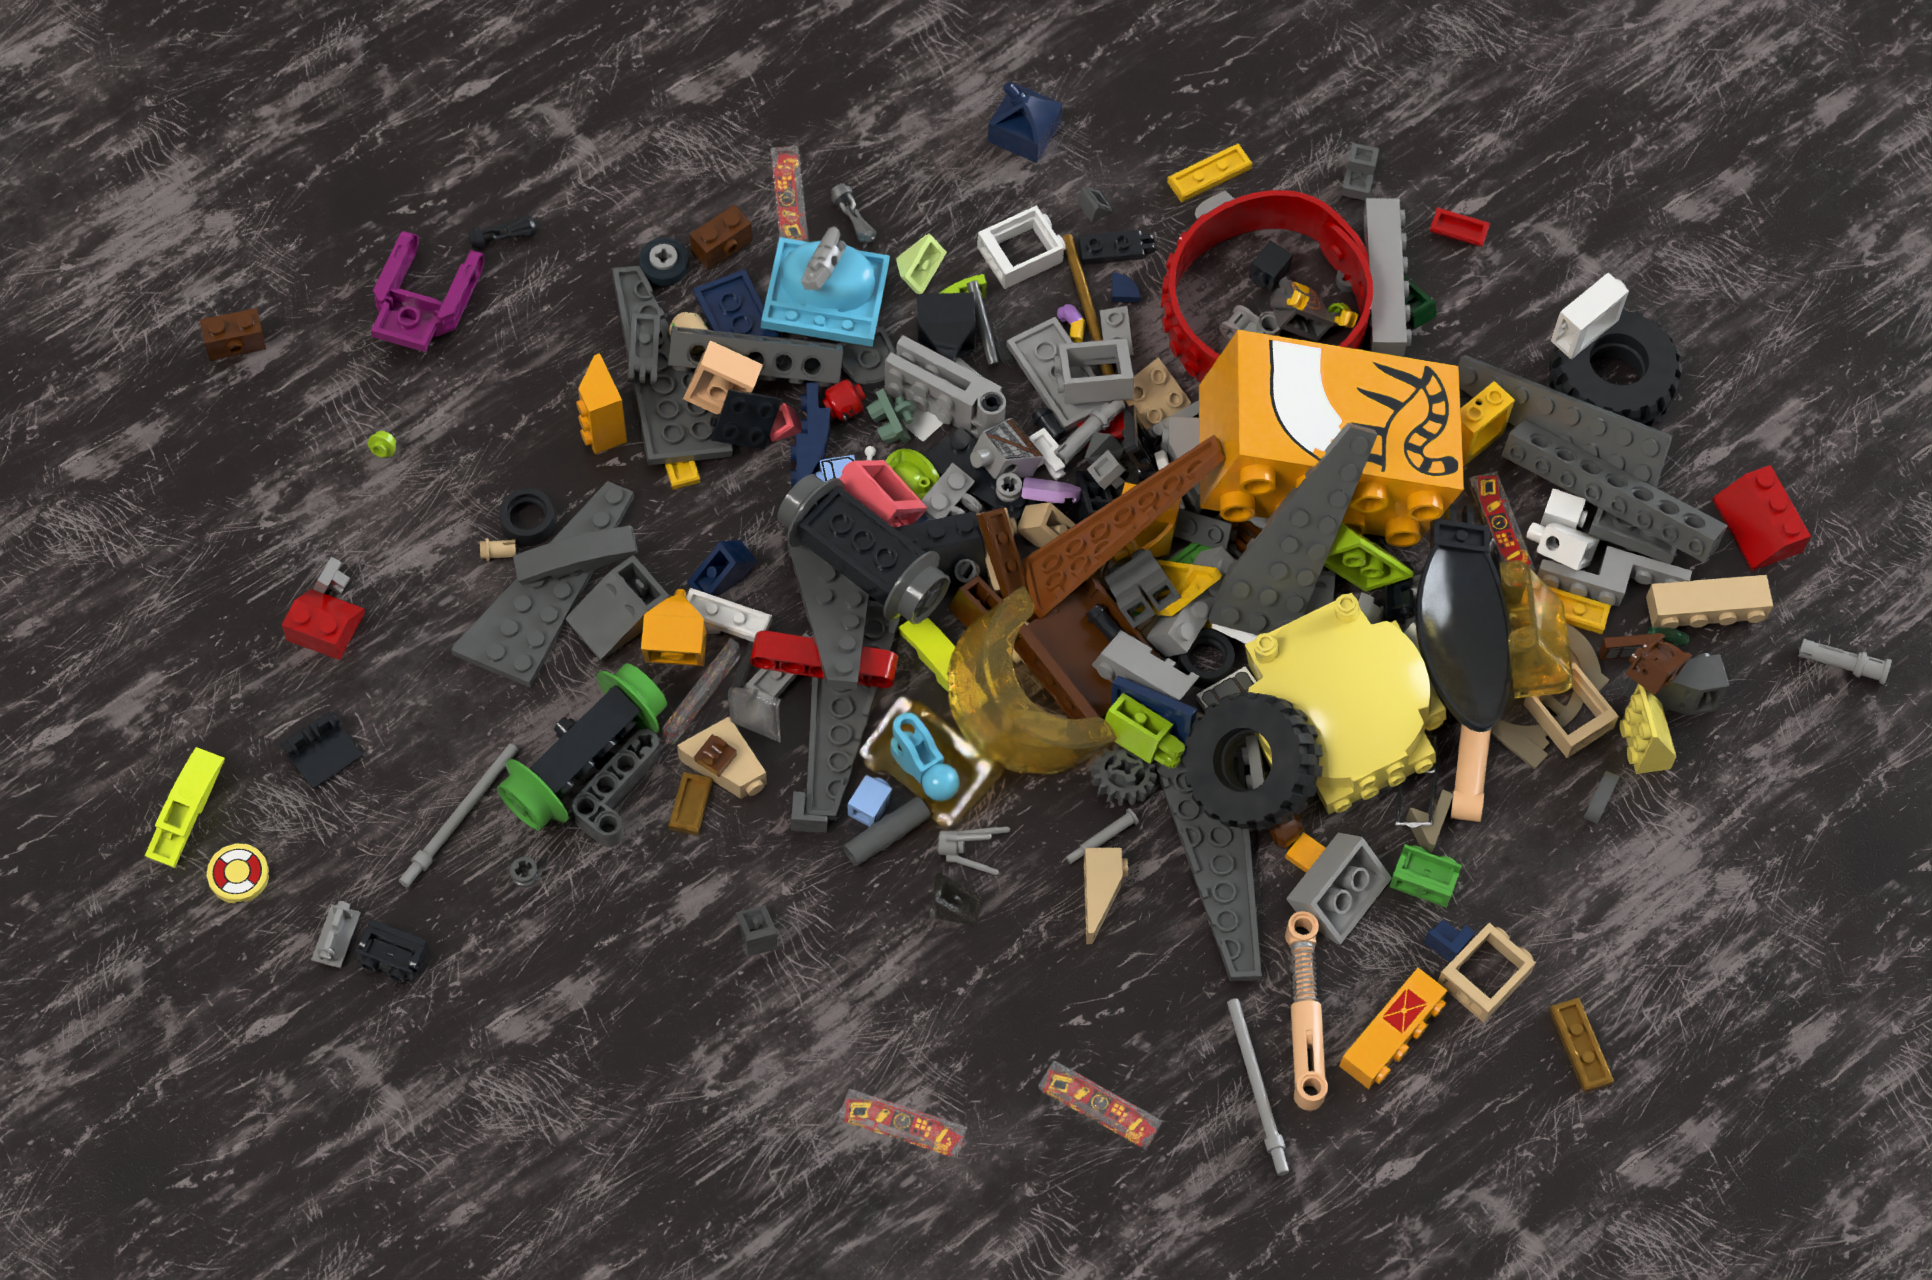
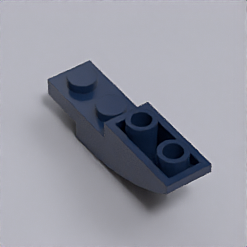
M806 383L807 394H801V411H807V419H802V433L796 434V445H790L791 462H797V470H791V487L803 477L809 474L815 475V472L820 471V460L825 459L828 450L830 408H818V383Z

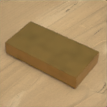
M683 772L668 825L669 830L699 835L713 778Z

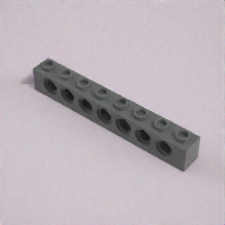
M1525 419L1508 436L1501 455L1504 458L1578 497L1586 499V501L1704 563L1718 548L1727 528V525Z

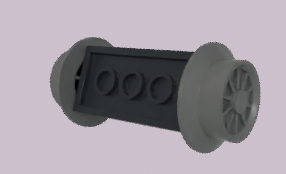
M809 474L798 481L784 498L779 508L777 519L789 529L787 534L788 543L792 547H799L804 544L884 606L883 615L887 620H895L903 616L912 624H919L937 608L944 598L950 585V577L938 569L940 562L939 554L935 551L926 553L844 490V483L839 478H832L824 482L816 475Z

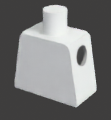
M1533 522L1526 538L1539 543L1538 553L1575 570L1590 566L1600 541L1597 537L1558 522L1548 524L1546 527Z

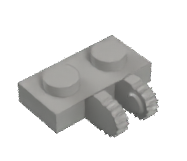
M952 463L921 500L927 506L923 514L930 520L943 518L948 514L950 516L963 514L965 511L955 506L958 501L978 514L983 508L982 505L972 495L966 493L975 481Z

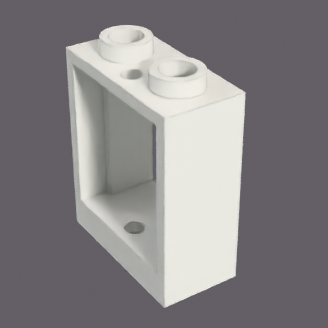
M1037 205L978 232L977 248L1004 289L1063 262L1064 250L1066 249L1065 243L1059 234L1056 235L1054 233L1049 217L1045 213L1042 214ZM1033 229L1047 249V252L1013 267L999 244Z
M1607 273L1560 311L1551 342L1572 359L1613 326L1620 318L1629 293L1623 282Z

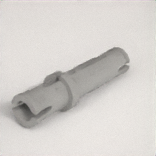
M1122 400L1106 401L1100 408L1093 410L1089 414L1087 421L1072 433L1062 445L1054 450L1057 457L1067 465L1091 441L1093 433H1099L1110 426L1109 423L1125 409L1124 402Z

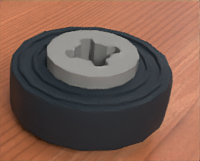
M668 237L655 238L642 248L639 255V266L650 283L658 286H670L680 282L687 274L689 268L688 252L683 244L676 239Z

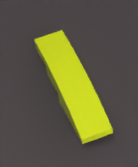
M928 617L919 624L914 625L907 621L898 627L900 635L917 650L919 659L935 673L937 682L969 713H972L994 698L993 693L974 668Z

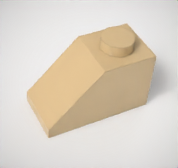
M1051 502L1025 506L1016 530L1034 546L1041 548L1076 524Z

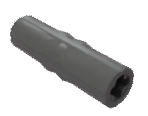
M916 796L843 845L844 852L855 866H858L882 849L888 848L894 841L900 840L906 833L929 819L931 813L923 800Z

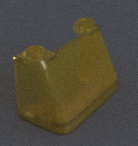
M1521 561L1501 562L1502 588L1510 619L1512 617L1518 619L1522 627L1513 631L1508 640L1515 698L1559 694L1568 691L1573 685V671L1563 602L1526 563Z
M903 695L899 697L859 751V754L866 758L863 763L876 773L880 769L890 773L930 805V809L934 813L931 817L943 827H947V825L955 826L1005 771L998 762L923 703ZM903 713L915 714L932 735L936 747L944 757L943 764H948L956 770L960 778V787L951 799L943 802L932 800L925 794L922 783L919 784L912 775L906 773L892 756L890 744L894 737L892 733L893 722L898 715ZM902 724L900 727L903 732L915 733L914 727L910 724Z

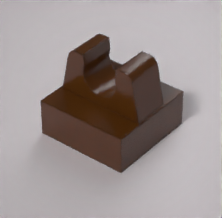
M712 734L696 753L694 759L695 762L719 777L736 757L737 750L720 737Z

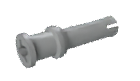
M1805 638L1798 655L1799 657L1852 671V674L1858 678L1865 676L1879 680V683L1882 685L1886 682L1892 661L1891 659L1884 661L1867 656V652L1863 651L1858 654L1847 652Z

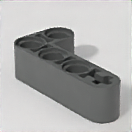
M642 729L636 732L572 801L573 817L577 826L605 847L618 845L622 841L624 834L621 817L612 809L660 758L659 738L654 731ZM630 765L633 767V769L628 772H623L619 770L622 766ZM606 786L613 788L609 793L600 792V789ZM586 807L593 809L590 814L579 813L580 810ZM608 825L616 827L612 832L602 831Z

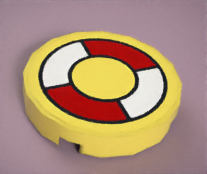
M232 844L223 847L214 854L208 864L207 879L211 890L219 899L228 903L248 902L263 892L268 883L269 869L265 857L258 849L248 844Z

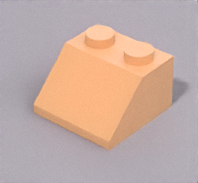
M710 341L699 361L683 400L714 414H720L728 389L751 393L763 364Z

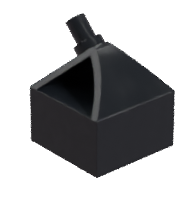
M974 292L917 294V343L955 363L957 359L973 352L976 328Z

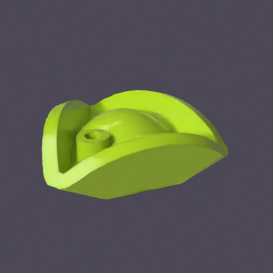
M898 449L891 453L885 461L920 500L925 497L940 479L932 463L925 456L912 449Z

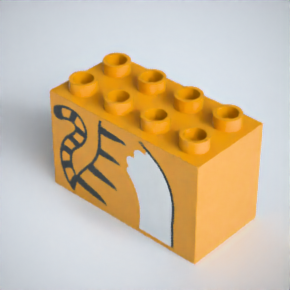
M1237 330L1199 385V444L1215 435L1221 442L1226 458L1200 481V508L1220 511V516L1223 519L1232 522H1243L1253 517L1268 519L1294 487L1297 488L1302 483L1310 467H1315L1325 455V449L1347 423L1374 429L1378 435L1342 522L1361 535L1365 533L1385 536L1386 542L1392 546L1408 547L1417 544L1430 529L1431 521L1439 519L1464 490L1458 366Z

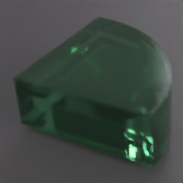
M1649 627L1647 633L1664 634L1663 640L1682 646L1688 645L1690 636L1673 628Z

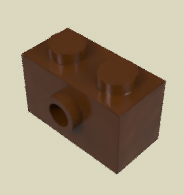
M735 205L731 206L689 234L691 253L707 270H710L752 242L751 222Z
M257 308L200 319L204 344L210 361L266 350Z
M979 576L958 589L948 608L987 649L1007 637L1019 617Z

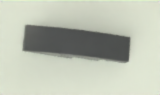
M629 525L552 542L514 555L513 559L518 582L526 585L549 575L553 579H557L580 569L588 573L637 554L638 550L633 527Z

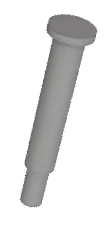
M1128 808L1125 815L1066 856L1067 861L1070 864L1074 863L1084 856L1085 848H1098L1133 823L1137 825L1139 820L1136 814Z

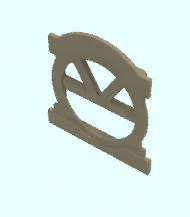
M1520 607L1510 616L1513 642H1525L1520 670L1513 665L1512 679L1526 691L1535 682L1540 680L1543 683L1551 678L1550 675L1552 674L1530 679L1538 642L1548 644L1558 650L1565 657L1569 665L1575 662L1599 692L1608 684L1609 679L1601 673L1599 660L1593 647L1577 629L1554 617L1527 614ZM1574 690L1566 706H1563L1551 695L1541 701L1544 706L1557 715L1554 719L1562 728L1575 718L1584 703ZM1499 719L1497 724L1491 729V735L1533 769H1536L1548 756L1544 751L1549 745V741L1546 740L1548 734L1540 724L1522 726Z

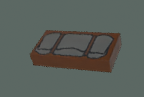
M1662 634L1604 638L1599 650L1600 660L1630 658L1639 647L1642 649L1650 638L1654 641Z

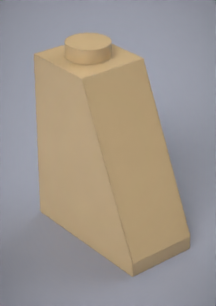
M730 717L721 720L677 745L678 757L681 762L703 776L713 778V782L740 799L747 795L753 796L758 794L767 785L766 771ZM712 734L720 737L737 750L736 757L719 777L695 762L694 759L696 753Z

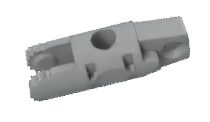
M837 227L828 229L807 264L801 281L805 290H819L825 281L830 278L844 253L846 244L841 240L839 241L841 233Z

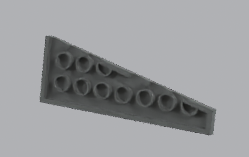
M869 601L863 646L890 651L901 616L895 620H887L883 615L884 606L878 601ZM812 677L806 815L827 816L828 820L836 821L878 691L877 687L858 684L857 690L827 687L825 679Z

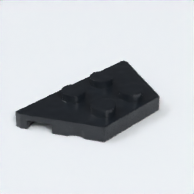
M1133 404L1124 409V430H1122L1124 440L1122 444L1127 454L1135 463L1142 480H1145L1159 471L1154 453L1157 451L1146 428H1142L1137 419L1138 411Z

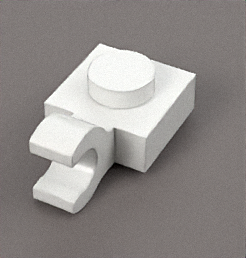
M1042 428L1028 438L1043 455L1038 467L1045 464L1049 473L1056 481L1065 476L1066 474L1062 470L1065 468V465L1054 453V450L1059 445L1046 429Z

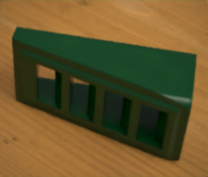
M1404 275V281H1409L1410 293L1408 298H1405V305L1417 301L1410 306V321L1408 323L1414 329H1417L1436 317V302Z

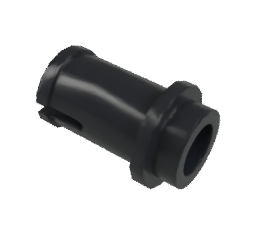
M1042 406L1033 413V424L1041 429L1045 428L1051 437L1058 442L1067 432L1052 416L1053 411Z
M1098 603L1085 615L1089 618L1088 622L1092 621L1107 640L1110 641L1123 628L1104 610L1107 607L1105 605L1102 607Z

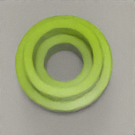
M377 431L368 439L369 449L378 457H391L396 451V440L388 432Z

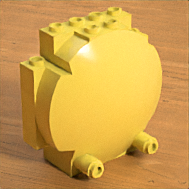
M1352 593L1343 594L1335 601L1269 633L1260 634L1255 640L1245 644L1248 665L1257 680L1256 683L1249 687L1248 692L1272 695L1293 703L1294 709L1302 710L1308 717L1307 725H1313L1317 731L1318 737L1315 740L1317 745H1321L1323 756L1319 757V766H1323L1322 775L1317 777L1315 785L1318 787L1316 792L1328 814L1335 811L1336 813L1344 812L1352 806L1353 802L1362 798L1363 800H1368L1376 796L1380 789L1388 785L1390 787L1397 786L1404 782L1407 776L1415 772L1421 774L1432 768L1433 763L1436 762L1435 751L1424 730H1434L1442 725L1443 721L1446 720V709L1428 678L1426 666L1419 651L1402 632L1396 620L1391 623L1384 621L1371 625L1362 612L1357 598ZM1252 733V735L1258 737L1261 752L1271 769L1272 753L1268 742L1260 733Z

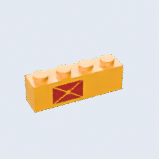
M1417 968L1343 1055L1339 1067L1367 1089L1375 1081L1381 1084L1391 1070L1388 1068L1390 1063L1394 1059L1399 1062L1409 1050L1406 1044L1412 1037L1417 1040L1428 1027L1425 1023L1431 1015L1436 1018L1447 1003L1443 1000L1447 989Z

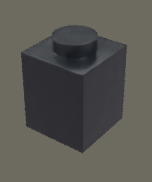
M1270 240L1252 261L1249 278L1257 286L1272 292L1279 284V281L1290 270L1293 254Z

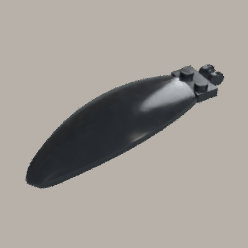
M1451 504L1445 511L1444 519H1435L1430 523L1431 551L1423 567L1416 596V635L1427 673L1448 710L1468 729L1476 732H1487L1497 724L1502 716L1510 691L1513 671L1511 622L1503 588L1489 554L1490 526L1474 524L1472 506H1464L1462 522H1457L1456 506Z

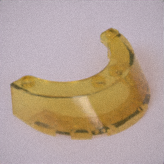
M1022 586L976 619L961 635L951 654L948 665V700L960 730L967 740L985 757L989 756L1003 764L1004 768L1020 773H1045V775L1069 770L1101 753L1117 737L1104 719L1091 717L1072 720L1056 717L1037 707L1021 689L1013 668V647L1019 630L1034 612L1033 600L1026 588Z

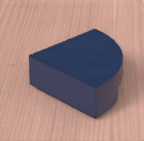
M1112 272L1111 302L1139 303L1140 292L1137 285L1129 277Z

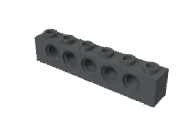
M672 326L668 365L674 366L673 369L690 371L691 368H697L701 357H694L690 352L691 348L700 345L706 349L709 342L712 341L745 357H748L751 352L761 353L763 360L760 363L763 365L759 378L762 380L774 381L776 377L787 378L788 382L803 384L804 380L816 381L818 386L831 387L833 383L840 382L843 357L842 344ZM780 355H788L792 362L786 367H781L776 363V359ZM809 358H816L820 361V365L817 369L809 370L804 366L805 361Z

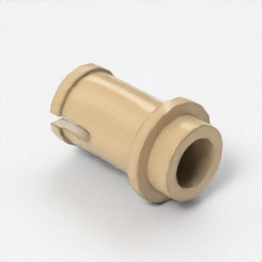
M485 538V541H480V559L489 561V558H511L516 555L515 539L489 541L488 538Z

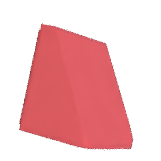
M786 403L780 405L769 437L772 442L802 432V425L796 410Z

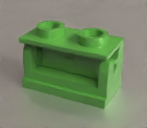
M1404 845L1389 887L1447 908L1462 865L1457 864L1450 857H1438L1427 853L1420 846Z

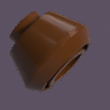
M1295 814L1293 815V820L1284 825L1276 824L1273 829H1269L1275 846L1286 849L1299 839V832L1303 831V826L1299 815Z

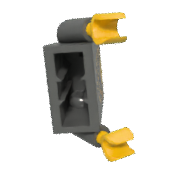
M1292 276L1283 277L1279 281L1280 287L1274 290L1270 298V306L1273 308L1279 328L1316 342L1332 326L1337 327L1340 325L1353 328L1358 318L1357 313L1342 309L1341 315L1337 312H1328L1317 292L1313 288L1297 283Z

